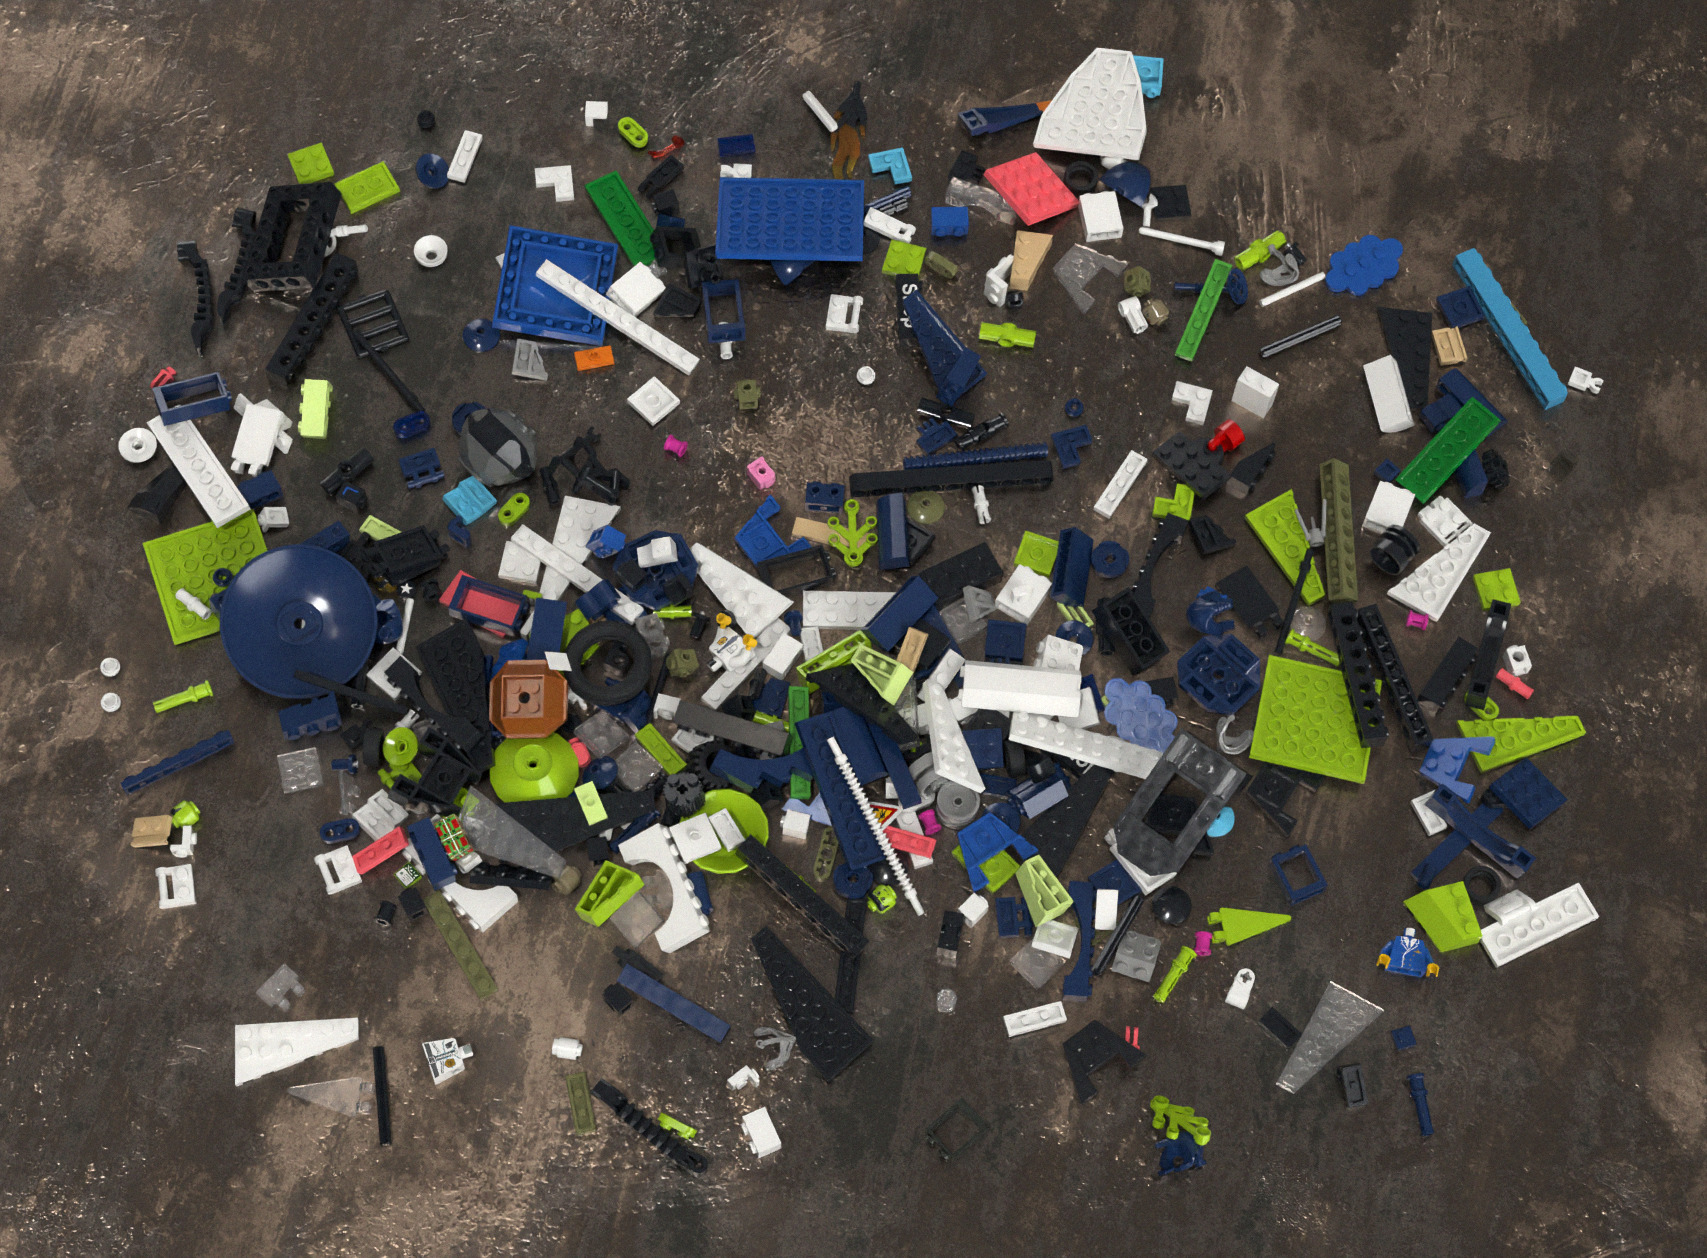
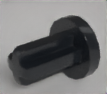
M1289 242L1285 246L1287 249L1283 254L1285 256L1288 253L1292 254L1297 265L1302 266L1307 261V258L1297 248L1299 243L1295 242L1291 245Z
M700 611L699 613L692 614V618L695 621L690 636L699 638L704 624L710 623L711 619L705 616L706 612Z

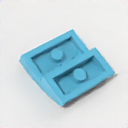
M474 476L460 482L456 489L446 493L442 498L456 516L460 515L465 526L482 516L497 503L493 495Z

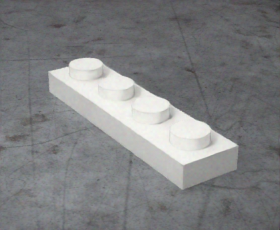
M1131 450L1095 504L1093 510L1110 519L1148 459Z

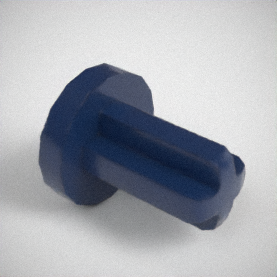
M798 610L789 611L784 615V622L789 625L792 636H799L802 631L800 622L803 620V615Z
M350 754L348 759H333L331 766L334 771L349 770L350 774H355L357 768L360 767V762L357 761L356 755Z

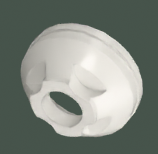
M424 236L414 246L416 260L423 266H438L447 257V245L438 236ZM430 252L437 254V257L433 260H429L426 256Z

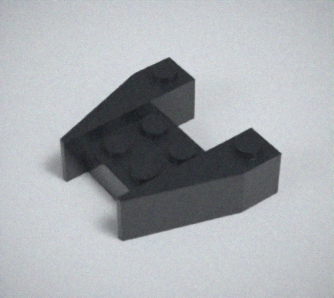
M428 727L418 744L417 752L431 759L430 764L418 783L399 774L387 798L404 808L445 817L452 814L459 816L462 808L453 804L467 780L478 785L482 774L445 735Z

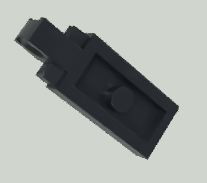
M616 946L612 951L619 958L617 963L623 969L626 964H629L657 982L665 975L633 950L627 949L624 952Z

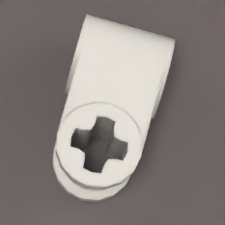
M1244 968L1238 972L1227 994L1226 1003L1244 1010L1255 980V975L1250 969ZM1243 976L1246 977V983L1242 982Z

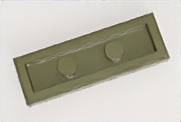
M585 1072L565 1075L576 1136L596 1132Z

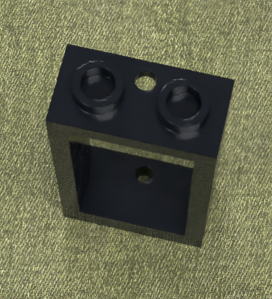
M823 544L757 562V572L760 581L774 589L768 571L816 558L820 559L825 577L777 590L787 598L803 594V591H815L833 586L834 578H836L834 567L829 565V552L824 550Z

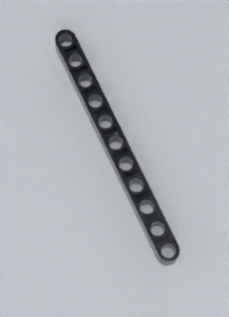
M1049 460L855 473L849 476L850 494L852 497L885 496L895 493L914 494L915 492L930 490L934 492L971 490L975 486L979 489V485L983 486L984 489L1043 485L1054 481L1052 462Z

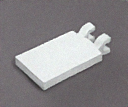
M251 404L246 405L231 456L233 459H236L232 463L231 470L243 475L245 463L250 464L248 474L257 477L262 472L263 466H269L284 415L282 411Z
M1114 828L1108 831V834L1104 837L1107 843L1112 845L1110 847L1111 852L1142 889L1145 896L1177 874L1174 872L1149 876L1118 854Z

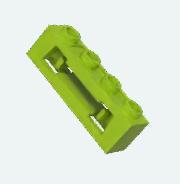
M861 630L855 632L796 667L799 683L803 687H808L809 694L819 689V685L805 680L808 673L852 664L851 659L859 645L862 644L872 649L871 641ZM853 641V647L847 645ZM817 662L820 666H818L817 668L816 665L813 664ZM813 665L814 670L809 671L807 668Z

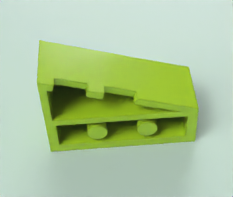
M605 860L576 906L575 911L583 921L599 927L645 884L637 873Z

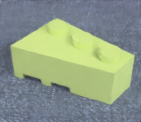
M305 379V384L301 386V395H304L303 403H300L299 411L302 414V421L298 423V432L301 433L303 438L326 439L329 420L328 407L330 408L331 406L329 392L333 391V386L327 380Z
M862 644L859 645L851 659L852 663L869 680L870 684L875 687L881 697L894 706L913 672L902 663Z
M1040 855L1026 860L1015 873L1035 927L1064 914L1074 902Z

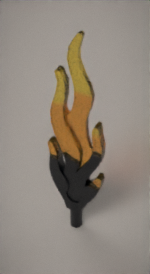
M859 81L854 82L852 93L838 107L834 116L836 121L841 117L837 122L838 128L831 132V151H834L836 138H839V149L832 163L834 177L838 180H843L842 167L848 155L850 159L846 173L848 179H852L851 172L860 155V141L856 131V122L858 120L860 122L861 137H865L867 112L859 94L861 82Z

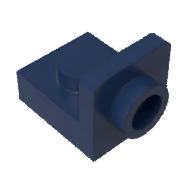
M458 515L448 523V536L468 548L471 544L470 532L462 527L463 520Z

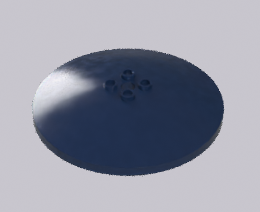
M302 544L285 545L256 556L235 575L226 590L221 605L220 634L224 649L231 663L250 684L261 691L280 698L311 699L331 692L294 679L293 674L296 669L345 685L365 665L376 640L377 609L366 580L345 558L318 546ZM297 619H303L305 626L302 629H297L294 627V622Z

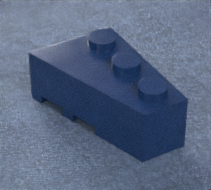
M334 691L328 692L329 696L323 699L313 698L312 703L302 706L299 703L278 711L285 740H296L300 736H312L321 731H334L342 727L343 724Z
M427 817L407 826L410 840L434 891L456 882L455 874L458 873L454 863H449L447 858L449 855L445 847L441 845V838L437 830L434 829L430 818Z

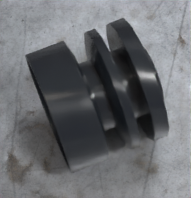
M1392 524L1382 533L1381 538L1377 539L1370 547L1369 554L1375 564L1382 570L1392 575H1399L1407 567L1409 561H1412L1414 556L1419 553L1420 544L1408 530L1399 525Z

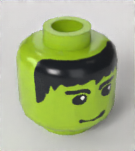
M183 800L170 810L172 824L175 828L180 826L182 829L183 826H192L199 820L198 814H200V811L192 801Z
M881 884L868 893L867 906L872 912L876 911L879 914H884L896 904L895 899L897 896L889 885Z

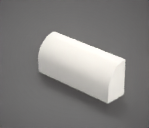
M1389 355L1363 365L1381 431L1392 433L1415 426L1397 361Z

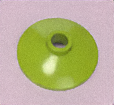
M405 727L392 730L386 736L383 743L385 759L395 766H404L410 763L418 751L417 736L412 730Z

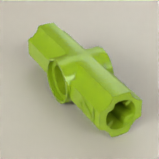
M1276 231L1263 240H1255L1248 249L1234 257L1237 268L1244 271L1257 262L1262 263L1271 256L1268 250L1269 245L1274 244L1276 250L1286 245L1287 241L1284 234Z
M982 322L979 339L996 341L1004 347L1020 345L1033 348L1036 331L1020 329L1012 323L996 325Z

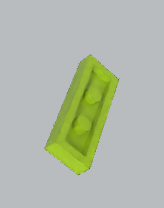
M651 723L635 734V738L669 776L671 774H678L679 771L685 769L684 766H687Z

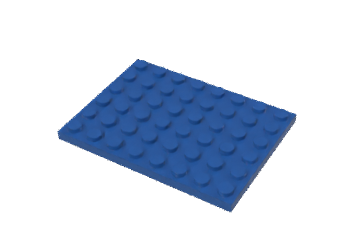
M720 177L715 250L717 258L715 259L863 261L864 180Z

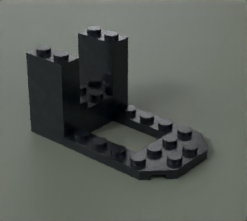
M1181 728L1113 825L1118 854L1149 876L1179 872L1222 809L1233 806L1253 775L1224 758L1190 731ZM1177 773L1207 794V796L1175 842L1172 843L1142 822V820L1173 775Z

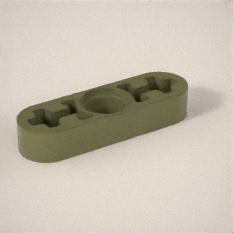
M832 826L827 827L823 832L813 868V876L819 882H825L830 878L839 846L836 837L833 838L832 845L828 844V835L834 832ZM828 849L832 851V857L828 859L822 857L821 853L823 850ZM822 863L826 864V873L820 876L818 871L821 870Z

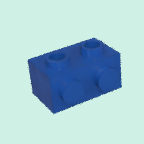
M605 525L592 532L586 548L593 551L595 556L606 558L623 550L626 543L624 542L626 535L609 525Z

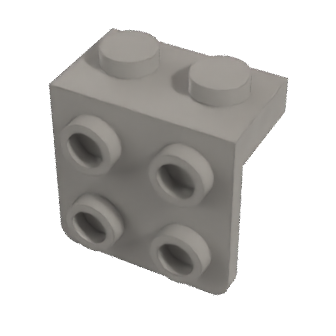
M1127 930L1122 941L1119 943L1111 971L1150 982L1161 941L1154 937Z

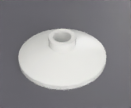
M134 428L127 431L119 441V451L123 458L134 463L148 460L153 456L157 448L154 434L144 428Z

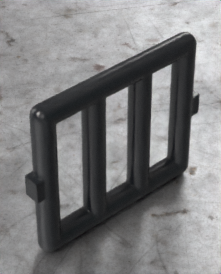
M387 289L368 296L363 294L358 296L357 300L337 307V311L358 358L369 354L365 349L361 348L360 343L352 335L354 331L352 326L391 313L394 321L361 332L365 338L394 328L398 329L400 336L373 345L372 347L376 352H386L388 348L409 340L402 319ZM382 298L387 303V306L352 319H349L346 313L348 310Z

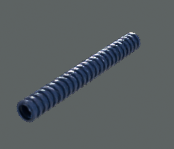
M1037 442V444L1031 443V445L1026 443L1025 446L1023 444L1019 446L1014 445L1013 447L1008 445L1007 448L1005 446H1002V448L996 447V449L994 447H991V449L985 448V450L980 448L979 451L973 449V451L968 450L967 452L962 450L961 453L956 451V453L950 452V454L945 452L944 454L939 453V455H936L934 453L933 456L927 454V456L921 455V457L916 455L915 458L913 456H910V458L904 457L903 467L904 470L978 465L979 463L990 464V462L995 464L997 461L998 463H1001V461L1005 463L1007 460L1013 462V460L1018 461L1021 459L1023 461L1025 458L1030 460V458L1036 459V457L1041 459L1043 456L1047 458L1048 446L1046 442H1042V444Z

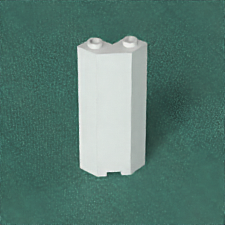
M965 660V666H961L960 677H963V689H959L958 701H962V707L1078 717L1082 675L1081 671Z

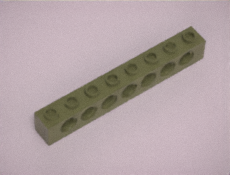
M1333 458L1319 464L1322 506L1323 499L1327 500L1325 530L1327 537L1324 539L1328 598L1330 602L1335 604L1358 602L1349 467L1348 464Z

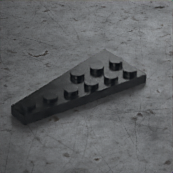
M1377 307V313L1380 316L1381 326L1387 338L1386 342L1390 355L1398 364L1410 411L1421 412L1423 408L1428 406L1432 313Z
M853 663L806 675V681L819 685V690L824 693L829 692L835 696L834 700L857 716L861 714L867 718V723L880 727L883 734L899 745L916 741L918 735L895 708L881 697L875 687L870 684L869 680Z
M1094 764L1067 790L1068 797L1049 807L1021 834L1032 846L1034 845L1039 850L1038 853L1030 858L1040 855L1056 878H1058L1061 870H1063L1087 820L1091 816L1098 799L1101 797L1110 779V775L1101 766Z

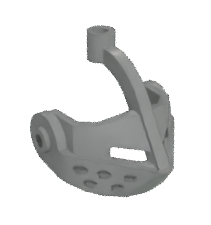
M1274 244L1269 245V253L1276 255L1283 264L1273 270H1261V279L1272 286H1285L1296 281L1299 277V270L1294 256L1288 253L1284 257L1281 252L1276 250ZM1281 273H1290V275L1281 276Z
M1226 714L1227 718L1221 717L1216 726L1217 752L1231 755L1241 753L1251 745L1254 731L1245 730L1236 738L1225 736L1229 723L1235 719L1234 715Z
M760 1027L753 1032L754 1036L766 1034L777 1036V1038L765 1041L757 1040L756 1046L763 1049L766 1045L780 1043L778 1058L767 1062L766 1070H774L784 1065L790 1056L796 1037L771 1027Z

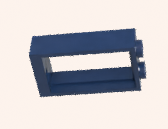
M723 280L717 284L702 282L708 343L745 340V324L739 280ZM735 294L739 323L712 325L708 296Z
M219 372L152 388L154 400L164 426L230 410L229 402L232 401L230 391L225 390L227 389L225 378L221 379ZM217 389L220 395L170 409L166 405L168 401Z
M462 575L448 610L449 615L461 620L466 618L471 623L515 637L516 632L522 628V618L524 614L528 613L530 603H528L527 595ZM469 589L520 605L512 625L462 610L461 607Z

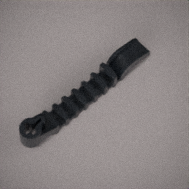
M239 207L235 210L232 227L243 230V239L241 240V248L239 249V256L236 261L237 265L234 267L235 274L231 273L230 282L225 281V290L218 297L217 311L222 325H226L230 309L240 303L241 297L244 295L246 284L242 279L256 235L253 232L256 222V211Z
M601 1078L590 1091V1094L603 1103L613 1115L619 1117L620 1121L625 1122L631 1130H635L639 1136L645 1138L646 1142L655 1146L656 1150H660L674 1164L682 1167L693 1177H701L706 1173L708 1161L704 1156L691 1150L686 1145L682 1147L678 1143V1139H672L668 1131L665 1133L661 1130L660 1125L656 1126L652 1123L651 1118L647 1119L642 1110L637 1111L635 1104H629L626 1096L610 1083ZM695 1164H702L701 1168L694 1169Z

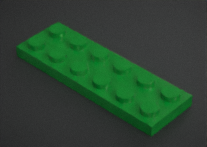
M615 170L584 185L587 194L632 266H636L640 261L645 266L657 262L654 257L653 246L650 242V235L654 229L618 172Z
M1471 397L1395 480L1405 489L1415 494V498L1424 504L1501 422L1500 419L1475 398Z

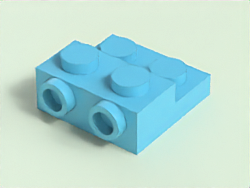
M1133 55L1141 81L1142 94H1146L1150 98L1157 95L1160 96L1164 59Z

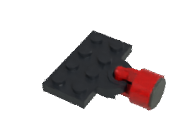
M1227 419L1214 429L1215 437L1212 439L1199 438L1192 442L1179 431L1152 451V456L1204 500L1231 479V474L1221 467L1224 461V452L1234 450L1245 441L1244 431L1234 420Z

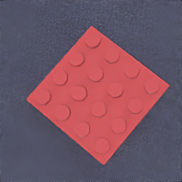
M1036 152L987 169L983 174L1027 226L1077 208L1079 205V200Z

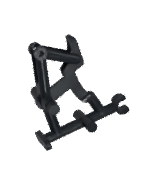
M590 427L585 437L578 436L572 447L560 456L555 455L552 458L547 471L549 474H553L556 472L557 467L562 464L575 476L576 480L572 488L574 494H578L584 486L606 500L608 505L613 506L616 503V498L620 495L619 484L628 489L631 482L618 469L613 468L607 471L597 460V453L589 442L599 441L601 433L598 435L592 434L594 427ZM584 447L589 454L587 458L589 461H586L581 470H579L567 459L574 460L577 452ZM600 476L603 481H610V487L597 480L596 477Z

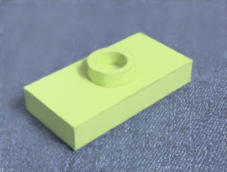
M371 515L368 516L359 529L360 533L365 531L375 541L401 533V531Z
M593 781L574 788L589 826L608 818Z

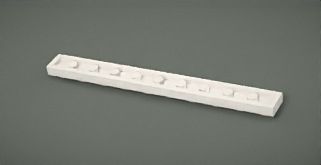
M547 259L536 272L538 278L688 376L699 363V358Z

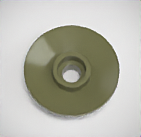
M931 490L915 492L907 503L910 517L921 524H931L938 521L945 509L942 497ZM928 502L930 505L925 506L923 503Z

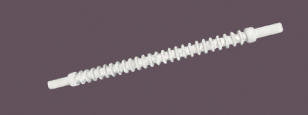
M834 737L828 739L827 741L836 757L835 762L837 765H840L839 769L843 770L842 774H845L844 779L848 780L847 784H850L851 787L849 789L853 790L852 794L856 795L855 799L859 801L857 804H860V809L864 811L862 814H865V819L869 820L868 825L871 824L872 827L870 829L874 830L873 835L876 834L877 837L875 839L879 840L878 845H882L881 850L885 851L883 854L887 855L886 860L890 861L889 865H892L891 870H894V875L898 876L896 880H900L899 885L903 886L902 890H905L904 895L906 899L910 900L918 916L924 914L925 912L916 896L917 892L915 888L911 887L913 884L909 883L910 878H906L907 873H904L905 869L901 868L902 863L898 862L900 859L896 858L897 853L893 852L894 848H891L892 843H888L889 838L885 837L886 833H883L884 828H881V823H878L879 818L875 817L876 813H873V808H870L871 803H868V798L864 796L866 793H863V788L859 787L860 783L856 781L858 778L854 777L855 773L851 771L853 768L849 767V762L847 763V756L841 752Z

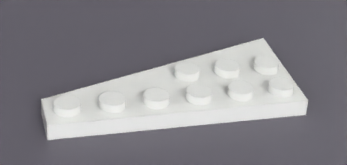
M1474 523L1453 542L1446 545L1439 553H1436L1419 566L1407 578L1405 577L1397 586L1391 588L1387 595L1423 615L1429 614V618L1437 622L1491 532Z
M696 542L690 548L699 565L697 573L724 607L733 612L736 622L746 634L753 635V639H756L794 603L793 600L767 586L759 579L733 565V563L720 557L702 544Z
M927 679L922 684L935 773L981 793L985 790V786L945 691L941 685Z
M344 1018L235 1025L236 1087L242 1085L243 1082L260 1078L264 1074L272 1071L276 1072L302 1062L311 1056L323 1054L322 1052L359 1040V1019Z

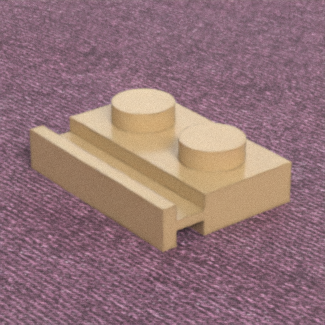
M1458 326L1452 329L1432 330L1431 337L1440 366L1467 361L1466 351Z
M161 815L135 818L131 846L138 848L168 845L167 836L170 835L172 817Z

